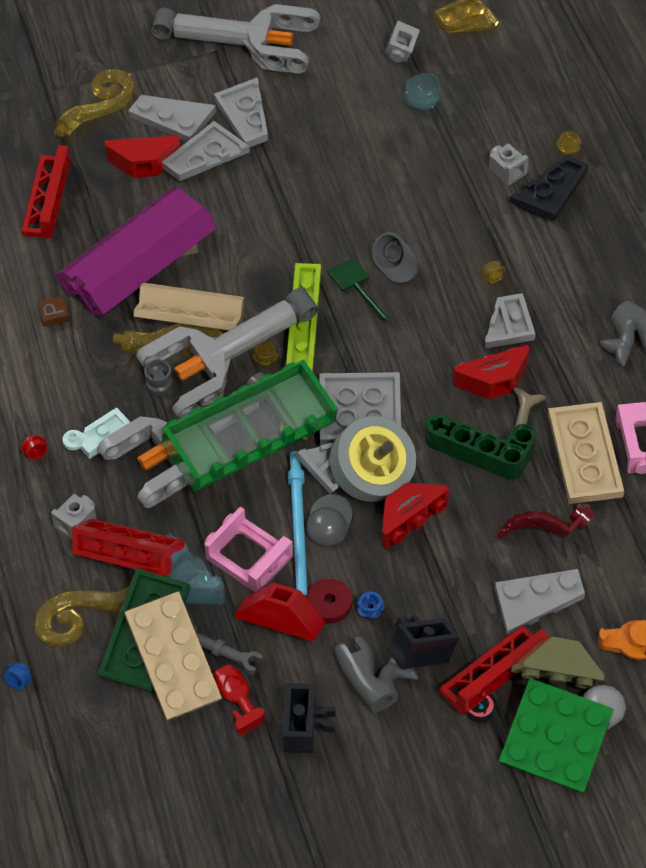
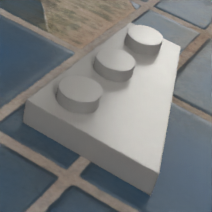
M258 77L214 94V101L238 138L249 145V148L268 141Z
M141 95L128 110V114L134 120L169 135L180 136L181 140L188 142L216 113V105Z
M213 121L162 161V169L177 180L182 181L249 153V145Z
M578 569L495 582V592L507 637L522 625L528 624L530 626L538 622L539 618L551 612L556 613L584 599L585 595Z

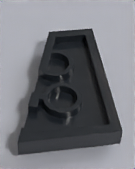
M564 156L545 170V174L536 181L532 180L526 184V188L520 193L515 192L511 195L510 203L555 221L587 173L589 164L569 156Z

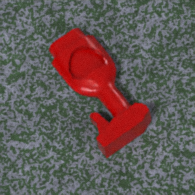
M228 664L216 670L213 676L216 679L217 688L226 700L237 703L245 714L241 716L236 710L232 711L233 717L236 719L235 731L238 736L261 725L265 720V711L259 707L255 709L248 699L249 685L239 669H234L231 664Z

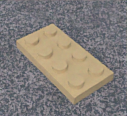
M602 402L548 408V418L569 504L622 498L624 496V488Z
M179 591L125 611L124 615L166 721L221 700V695Z

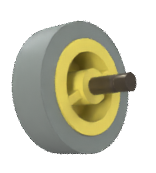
M367 416L354 421L337 436L331 448L330 464L337 483L345 492L361 501L380 502L384 501L387 496L405 483H409L416 467V453L409 435L397 423L384 417Z

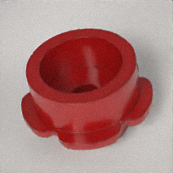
M39 435L28 436L21 447L23 455L31 460L43 457L47 452L46 439Z

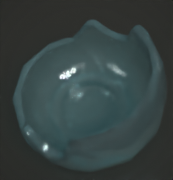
M422 73L413 76L405 83L406 102L415 110H427L435 107L441 99L440 82L433 74Z

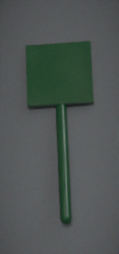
M353 258L327 270L329 276L342 291L354 286L383 320L386 321L388 319L387 315L359 285L360 282L368 279L369 276Z

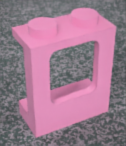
M646 402L618 405L615 421L617 429L622 431L627 452V473L644 474L646 473V452H642L639 449L634 427L646 426Z
M239 507L234 514H229L223 521L222 526L216 532L210 533L204 543L206 559L253 592L264 588L293 557L291 540L283 536L278 541L245 519V509ZM236 534H243L266 550L263 556L248 570L242 569L220 553Z

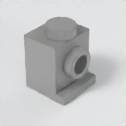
M397 21L391 32L385 53L394 62H407L420 30Z
M509 143L503 147L497 145L490 152L489 169L509 186L527 174L529 157L526 155L522 156Z
M73 494L58 510L54 509L51 512L54 528L72 540V527L90 519L97 520L94 502L86 495L80 498Z

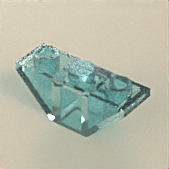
M171 533L166 535L175 538ZM186 543L184 549L172 554V573L166 577L191 585L185 603L221 605L225 602V586L222 580L216 575L212 576L207 571L205 563L199 557L195 558L190 553Z

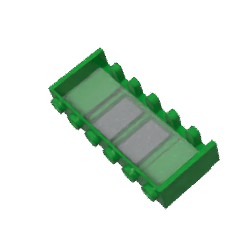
M303 359L297 363L287 364L277 373L266 374L258 382L250 386L244 385L227 397L221 396L204 408H196L189 415L179 420L173 419L162 428V444L187 483L196 492L335 423L338 408Z

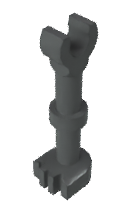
M192 624L201 647L212 651L211 654L216 657L221 655L238 663L247 675L255 676L256 668L249 665V662L255 661L261 664L263 656L260 653L254 651L248 653L240 652L225 645L223 640L218 639L216 641L198 633L197 626Z

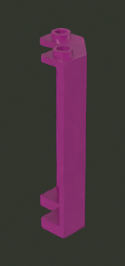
M180 188L167 190L58 271L55 276L68 296L80 295L93 316L104 315L137 290L142 283H146L214 231L216 226L213 223V217L202 205Z

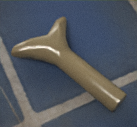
M515 387L513 392L520 404L515 424L517 426L519 424H527L530 409L534 405L543 402L546 397L541 394L529 395L524 390Z

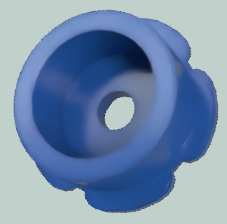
M366 592L357 601V606H359L357 611L362 617L378 618L385 609L384 601L375 592Z
M22 663L7 665L4 680L10 687L20 690L24 686L29 685L32 677L26 665Z

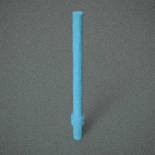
M295 451L290 453V470L288 471V483L291 485L295 577L296 589L300 590L307 598L302 485L305 479L304 471L301 469V462L295 456L298 452Z

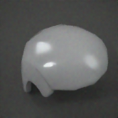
M596 685L591 687L582 696L614 708L608 729L622 721L626 711L625 699L614 687Z

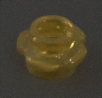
M571 131L561 134L557 141V147L560 148L561 152L573 154L580 150L581 140L578 134Z
M500 261L490 262L481 268L482 278L484 281H489V283H496L503 279V273L506 271V268L502 267Z
M268 341L255 346V353L252 354L253 360L256 363L259 362L262 366L271 365L272 362L277 361L279 356L274 344Z

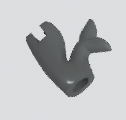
M629 300L620 304L611 317V323L618 332L619 339L600 341L601 346L606 351L616 355V360L622 367L625 366L634 343L635 331H637L643 348L646 351V310Z
M360 635L352 637V643L356 651L353 654L349 652L344 643L335 646V654L343 672L374 713L387 709L398 699V692L395 687L396 678L418 680V675L414 668L401 670L392 657L389 663L383 667L378 678H376L372 649L368 642Z

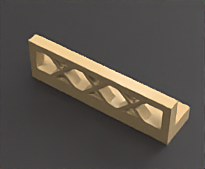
M142 283L140 285L139 304L134 309V317L231 330L242 323L244 297Z

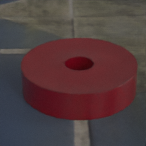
M320 580L308 591L307 599L323 617L326 624L338 623L344 620L352 610L351 590L345 583L339 580ZM328 599L334 600L333 603H327L325 601Z

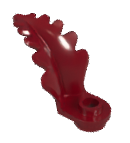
M585 504L583 507L578 505L570 514L569 518L571 521L568 524L548 512L541 511L537 513L527 510L523 515L515 514L514 518L508 519L506 521L507 524L502 526L497 537L502 539L510 532L526 527L541 528L566 537L575 527L582 530L593 517L594 512L590 510L591 506Z

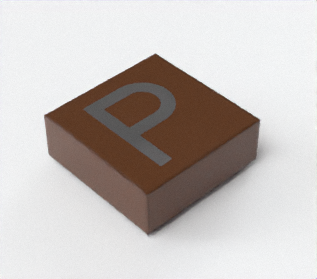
M63 296L38 301L44 327L69 321Z

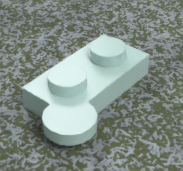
M115 408L85 427L83 433L78 430L66 432L63 436V445L72 451L81 449L90 459L99 453L97 448L104 438L129 424L130 421L118 408Z

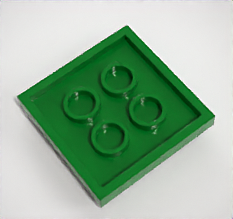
M530 678L499 763L584 794L614 713V708Z

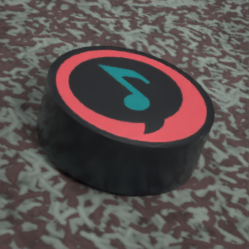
M490 695L484 698L466 713L468 718L477 723L489 721L495 711L493 698Z

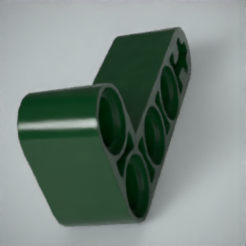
M440 414L430 416L425 424V442L428 447L510 480L517 479L523 474L535 449L536 432L528 424L515 426L507 440Z

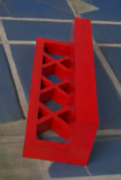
M58 145L56 156H40L22 227V236L53 237L71 163L68 146ZM46 164L53 165L52 172L48 173L45 170ZM49 181L47 191L43 192L40 186ZM44 200L42 210L38 211L35 205ZM39 220L41 229L30 228V224Z
M90 519L72 527V554L132 569L138 568L165 577L172 573V554L185 548V540L96 519Z
M522 625L440 687L439 693L464 716L484 698L494 693L518 673L511 672L512 666L540 642L549 639L550 636L542 629L533 635ZM523 637L526 641L514 649V642ZM507 655L498 663L493 664V658L495 656ZM486 671L477 679L473 680L474 672ZM456 686L465 687L458 692L457 697L451 692Z

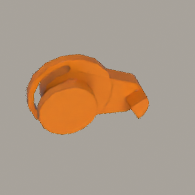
M646 620L629 621L618 629L604 630L601 628L598 647L605 651L623 653L631 659H646Z

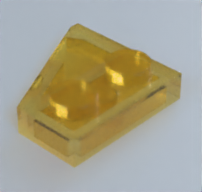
M458 0L434 11V18L446 32L493 30L499 28V20L481 0Z

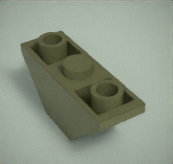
M551 637L540 642L512 666L511 671L522 674V678L525 679L549 678V682L553 684L572 682L575 683V687L590 689L594 684L604 681L603 672L579 641Z

